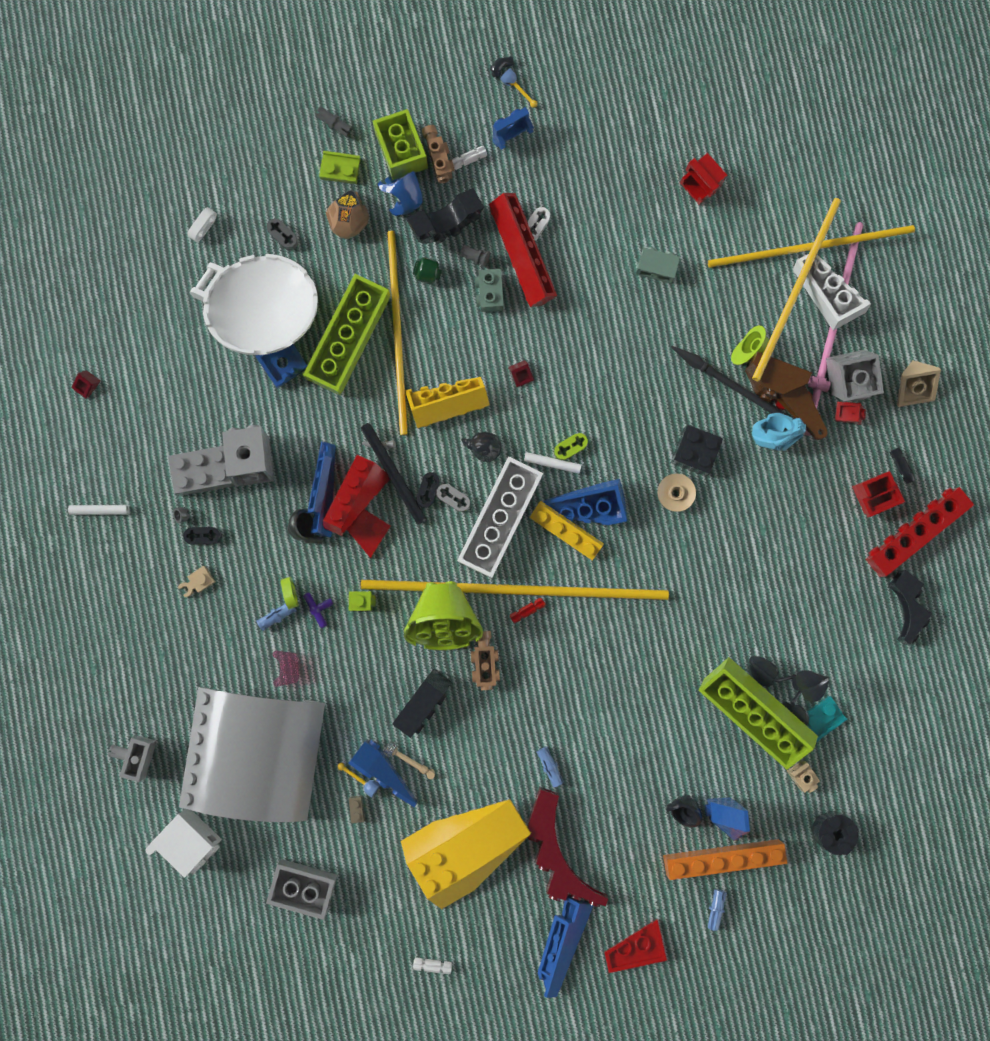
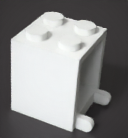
M185 809L146 848V853L150 855L157 851L185 878L189 873L194 875L206 863L204 859L208 860L220 848L218 844L222 839L192 810Z

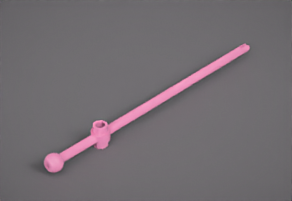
M858 222L855 225L853 235L862 233L863 223ZM859 242L851 243L843 273L846 284H849ZM831 327L829 328L817 377L811 376L808 382V387L814 390L812 400L816 408L818 407L821 392H827L831 385V382L825 378L827 371L826 358L831 355L837 329L832 330ZM807 430L803 433V435L811 436Z

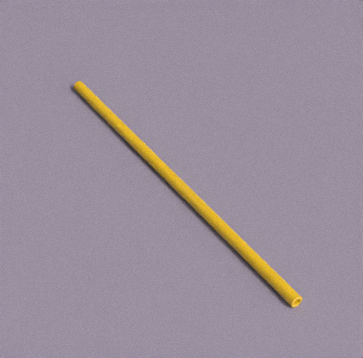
M361 580V589L424 591L426 584L431 582ZM433 582V583H436V584H445L446 582ZM457 583V586L461 588L463 593L668 600L669 598L668 590Z

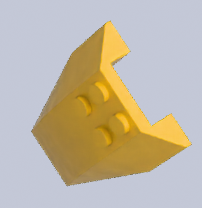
M511 799L477 810L474 809L463 814H456L449 818L433 821L401 840L406 864L426 898L440 909H443L474 891L531 832Z

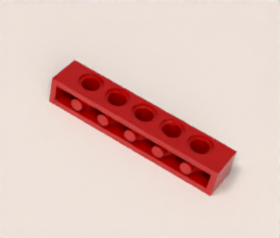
M960 487L946 489L941 493L942 497L939 500L931 501L927 505L928 509L924 512L916 513L912 517V522L900 526L897 529L899 531L897 534L888 536L883 540L884 544L881 547L877 546L868 553L870 556L865 560L879 577L889 575L974 506L973 502ZM945 503H948L950 506L949 512L945 509ZM931 514L935 517V523H932L930 520ZM917 526L921 529L920 535L915 531ZM902 538L906 540L905 547L901 545ZM887 550H890L892 553L891 559H888L886 556Z

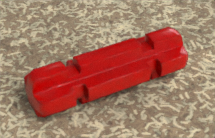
M538 598L534 603L531 602L519 609L518 612L515 611L510 614V618L513 623L521 621V618L524 619L537 612V609L544 608L546 604L542 598Z

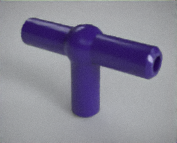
M309 592L304 594L303 597L310 608V613L315 617L320 628L326 627L327 623L321 611L334 604L333 601L329 598L316 605Z

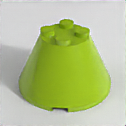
M448 581L445 584L427 583L404 629V638L409 644L416 646V643L424 645V649L454 650L468 647L471 641L476 639V642H478L483 636V628L461 588L454 581Z

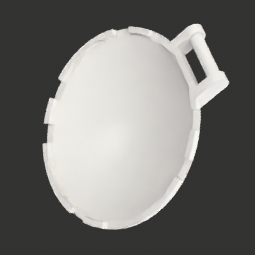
M273 254L259 257L254 255L246 256L239 259V262L231 266L227 265L224 268L210 262L207 266V271L199 283L190 291L194 298L204 303L203 316L212 336L224 347L247 355L270 354L294 344L310 328L318 307L316 287L307 271L296 262ZM215 274V276H214V278L212 279V281L210 282V284L207 286V288L205 289V291H203V289L205 288V286L207 285V283L210 281V279L212 278V276Z

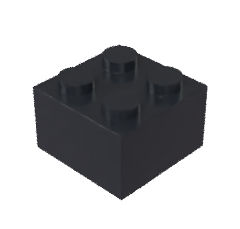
M687 424L683 428L670 463L706 477L712 470L723 438Z

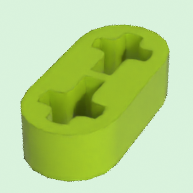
M577 433L560 442L554 449L555 457L564 461L581 452L588 444L587 437L582 433ZM578 437L579 440H584L582 447L580 445L572 447V444L576 442L575 438ZM559 447H562L563 449L567 447L570 448L566 451V456H564L563 454H558V452L560 451Z
M292 578L281 579L283 597L287 608L290 610L298 607L296 589Z

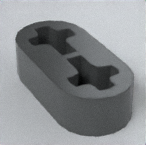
M274 218L268 221L267 230L269 234L284 249L290 251L298 246L296 235L281 220ZM272 226H278L281 233H278L276 230L273 231ZM284 236L289 239L292 238L293 243H287Z

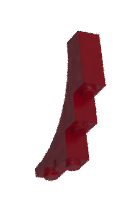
M539 787L526 826L531 832L527 839L534 842L541 840L535 859L536 865H539L538 868L546 872L552 870L546 887V893L549 895V898L555 901H560V899L566 901L569 893L570 897L576 900H581L582 898L589 900V904L593 906H606L608 901L607 895L592 888L580 879L569 867L560 851L555 830V813L559 794Z

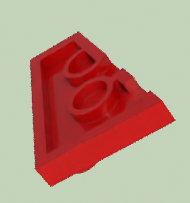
M363 509L347 531L371 558L391 526Z
M655 919L604 951L609 973L667 961L658 919Z

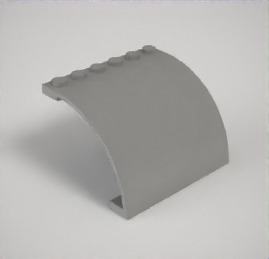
M198 687L179 807L203 814L239 820L262 822L307 821L325 703L313 700L302 702L254 697Z

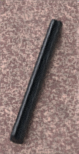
M370 423L364 424L361 427L362 433L417 525L425 522V515Z

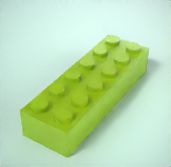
M354 274L303 374L308 381L341 396L391 297L389 289Z
M730 657L704 678L698 691L786 770L814 750L818 736Z

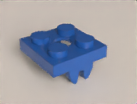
M527 108L516 109L510 116L505 119L500 118L494 123L492 141L496 147L502 150L505 148V142L524 131H527L529 134L534 132V126L529 118Z
M293 344L274 353L255 356L277 389L305 371L308 366ZM281 357H285L288 360V365L285 368H280L277 365V361Z

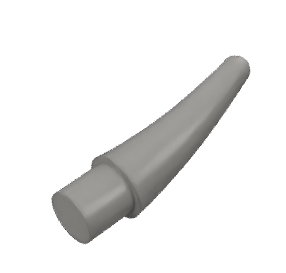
M394 440L382 441L386 450L396 448ZM362 442L363 445L371 448L368 442Z

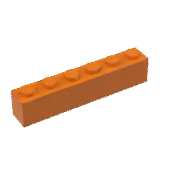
M779 839L663 855L666 876L669 880L787 864L785 844Z

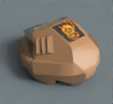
M348 190L327 209L326 217L330 229L340 238L349 239L354 237L368 224L369 213L366 206L362 205L358 192Z

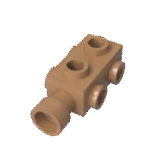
M435 125L425 126L421 131L424 139L427 141L437 181L440 184L446 183L452 179V171H455L452 159L448 160L447 154H449L447 142L443 143L442 136L437 137L438 132Z
M483 631V636L478 641V647H474L475 651H471V663H475L476 671H472V681L477 683V687H481V690H492V686H496V681H500L499 669H495V662L499 661L498 650H494V646H490L491 631ZM484 652L489 655L486 660L481 658V654ZM484 672H488L490 674V677L488 679H484L482 677V674Z

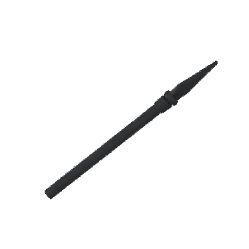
M673 345L671 346L692 368L699 369L701 372L714 377L771 414L781 413L787 415L717 371L708 362H704L699 355Z

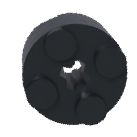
M836 811L820 814L815 819L812 827L817 844L834 855H848L858 842V827L850 818Z

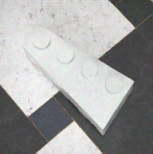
M809 254L796 261L793 271L797 277H799ZM817 255L803 286L832 330H835L865 314L871 303L867 299L864 300L854 287L851 288L844 282L845 279L835 274L831 267Z

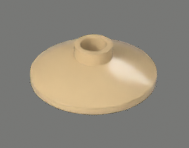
M671 474L660 482L657 491L658 499L670 511H684L693 504L696 497V488L687 476ZM673 490L679 492L678 497L673 496Z

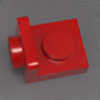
M837 402L836 422H849L861 425L862 420H865L866 409H863L861 403Z

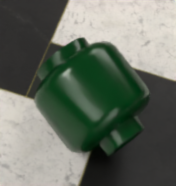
M425 257L416 260L413 269L415 279L432 285L435 280L439 281L442 273L437 261Z

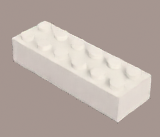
M508 456L457 560L459 563L493 578L542 478V472Z

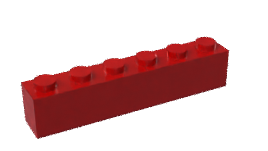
M502 193L488 204L491 214L494 217L498 231L505 244V249L509 254L512 266L526 296V301L530 307L542 306L557 296L516 193Z

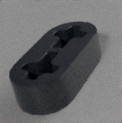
M434 472L424 475L417 494V503L423 508L432 506L437 494L440 479ZM431 476H434L436 484L433 483L431 485V488L428 489V482L426 481V479H430ZM426 491H428V498L431 499V501L426 502V504H422L423 501L420 498L421 496L424 497Z
M190 527L185 530L183 538L186 543L191 545H214L220 542L222 533L215 527ZM194 531L195 534H201V538H194V541H192L189 535ZM213 531V533L217 534V537H214L212 541L211 538L205 537V534H211Z

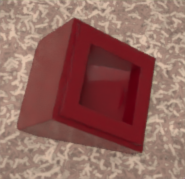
M526 360L508 367L516 387L534 381Z
M85 370L77 374L71 388L87 399L99 385L100 380Z

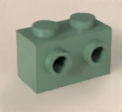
M501 269L478 270V276L475 277V287L479 288L480 295H476L477 307L481 306V312L503 311Z

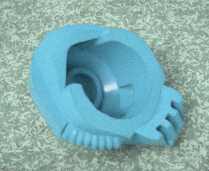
M781 413L769 414L766 419L756 422L752 428V436L757 445L777 451L787 450L806 432V424L800 418L793 419Z

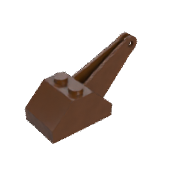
M757 352L748 361L745 368L755 394L761 396L760 398L767 402L777 400L795 419L800 418L806 424V430L815 440L825 438L828 434L827 428L805 386L808 384L812 372L770 357L760 381H755L752 377L763 355Z

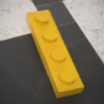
M542 501L538 503L529 517L592 561L604 545L597 538Z

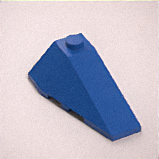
M620 479L599 483L543 501L570 521L602 523V525L627 522L625 496Z
M366 739L348 764L369 779L374 776L377 778L376 781L380 786L387 789L391 787L394 795L415 807L418 802L384 752L379 749L380 745L372 739L370 741Z
M730 797L707 799V805H705L706 817H709L732 840L738 841L739 838H742V835L750 832L747 809Z

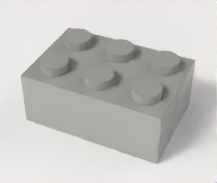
M224 446L168 456L174 494L184 496L235 486L226 475Z
M281 859L277 864L266 904L324 920L329 909L338 875Z

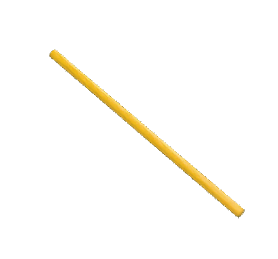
M834 198L752 377L755 381H760L838 210L841 203L839 198Z
M911 225L823 240L820 249L914 233L915 227ZM814 242L708 260V267L810 251Z
M388 231L400 435H408L395 231Z

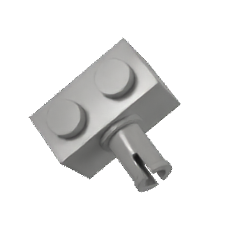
M136 736L131 738L128 749L112 744L108 757L124 760L119 777L136 782L146 779L157 741Z

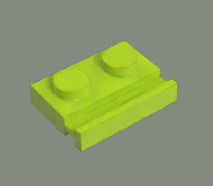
M323 151L319 178L321 180L357 184L361 157L358 155Z

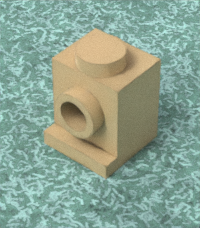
M801 760L787 770V773L802 792L808 791V793H811L818 788L817 783L820 780L810 768L808 762ZM808 775L809 779L804 782V777Z

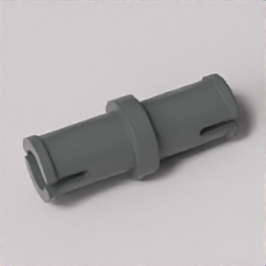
M322 106L318 108L317 111L319 113L316 112V118H319L328 124L330 129L337 130L346 138L351 134L349 131L353 130L352 126H349L340 120L338 115L331 114Z

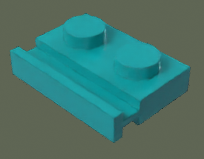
M827 696L807 711L809 716L807 727L818 736L817 741L847 720L831 696Z

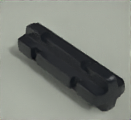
M896 448L890 451L892 459H895L894 463L899 473L903 475L902 478L905 484H909L915 481V476L910 472L911 469L905 457H902L901 449Z

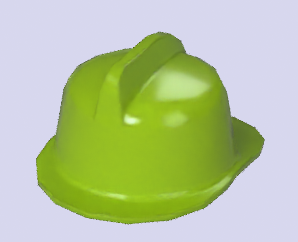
M760 325L750 329L732 352L731 361L733 364L742 365L748 362L757 352L764 353L770 340L766 336V329Z

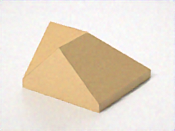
M912 360L901 376L897 406L901 407L935 401L941 369Z

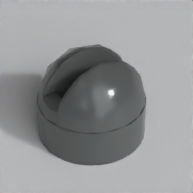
M185 507L175 508L173 511L174 520L177 523L186 522L190 517V514L187 513L189 510Z

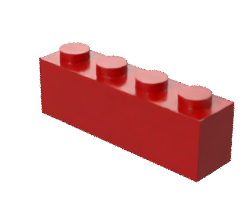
M356 455L323 520L324 528L342 536L357 519L362 510L369 505V502L375 495L377 496L382 487L390 481L387 473L375 462Z

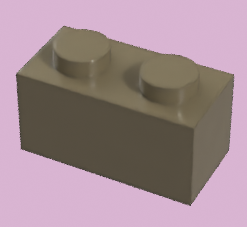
M362 795L349 797L351 823L364 822Z

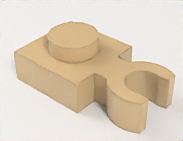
M202 566L187 576L190 582L181 583L178 588L182 589L186 586L188 592L183 596L190 597L195 589L200 593L216 581L206 566Z

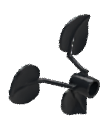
M751 656L749 659L751 674L760 685L770 687L774 681L781 682L792 679V686L798 692L792 699L791 704L788 702H782L781 704L808 726V713L800 705H795V702L801 693L807 701H819L827 691L829 677L809 670H802L797 675L792 674L791 676L777 678L779 671L771 661L759 656Z

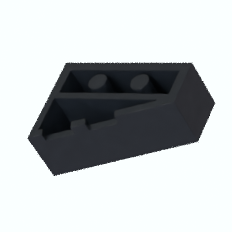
M433 669L392 725L409 738L414 733L419 734L425 726L422 722L425 718L430 720L436 712L433 708L436 704L440 706L447 696L444 693L452 682L436 669Z

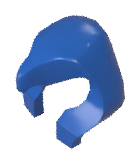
M414 171L406 174L403 178L392 180V177L389 176L385 179V182L382 179L377 184L381 191L391 193L399 199L394 208L390 209V212L395 216L407 215L418 209L423 203L420 184Z

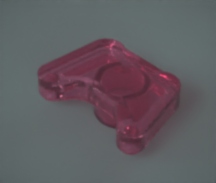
M279 650L274 651L273 657L280 662V675L273 681V685L279 687L296 683L299 680L298 654Z

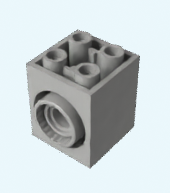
M860 350L826 358L829 381L831 382V395L843 401H858L870 398L872 395L884 393L878 354Z
M250 425L245 429L230 428L228 431L222 432L226 475L236 487L274 481L270 440L261 426Z

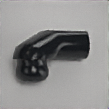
M513 56L498 58L490 66L491 76L500 77L502 68L514 66Z

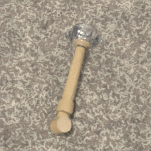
M396 741L393 743L389 742L383 751L386 753L385 758L396 755L418 769L422 774H426L428 779L435 777L433 769H428L425 765H421L399 752Z

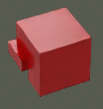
M706 153L698 161L693 158L688 163L685 169L688 173L682 177L680 184L700 205L708 197L716 193L725 181L727 174Z
M890 471L852 486L867 518L905 502Z

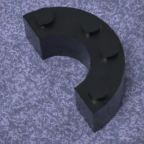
M471 188L456 195L450 204L438 211L425 213L424 210H421L406 217V220L419 243L428 244L435 242L440 244L451 235L452 237L459 235L462 232L461 229L471 222L478 220L481 217L480 213L483 211L484 206L474 188Z

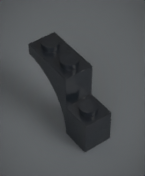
M906 570L898 571L888 587L897 595L903 608L904 622L897 640L902 644L910 645L917 641L920 630L929 624V618L932 613L914 600L921 595L923 591L921 588L924 586V583Z

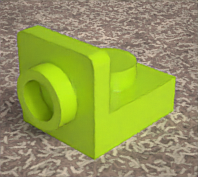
M349 591V611H373V607H376V595H373L372 591Z

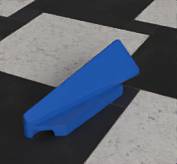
M322 441L307 513L314 514L311 534L330 538L332 532L324 528L323 520L333 502L336 447L334 444Z
M567 896L566 901L564 900L562 916H554L538 969L539 979L543 980L546 991L544 996L546 998L558 996L593 908V905L589 904V902Z

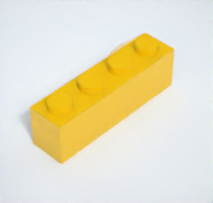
M481 377L456 381L455 385L442 383L439 384L438 388L432 389L425 386L420 388L421 391L412 392V389L405 390L417 428L427 427L430 424L445 421L458 415H464L467 412L479 410L490 405Z

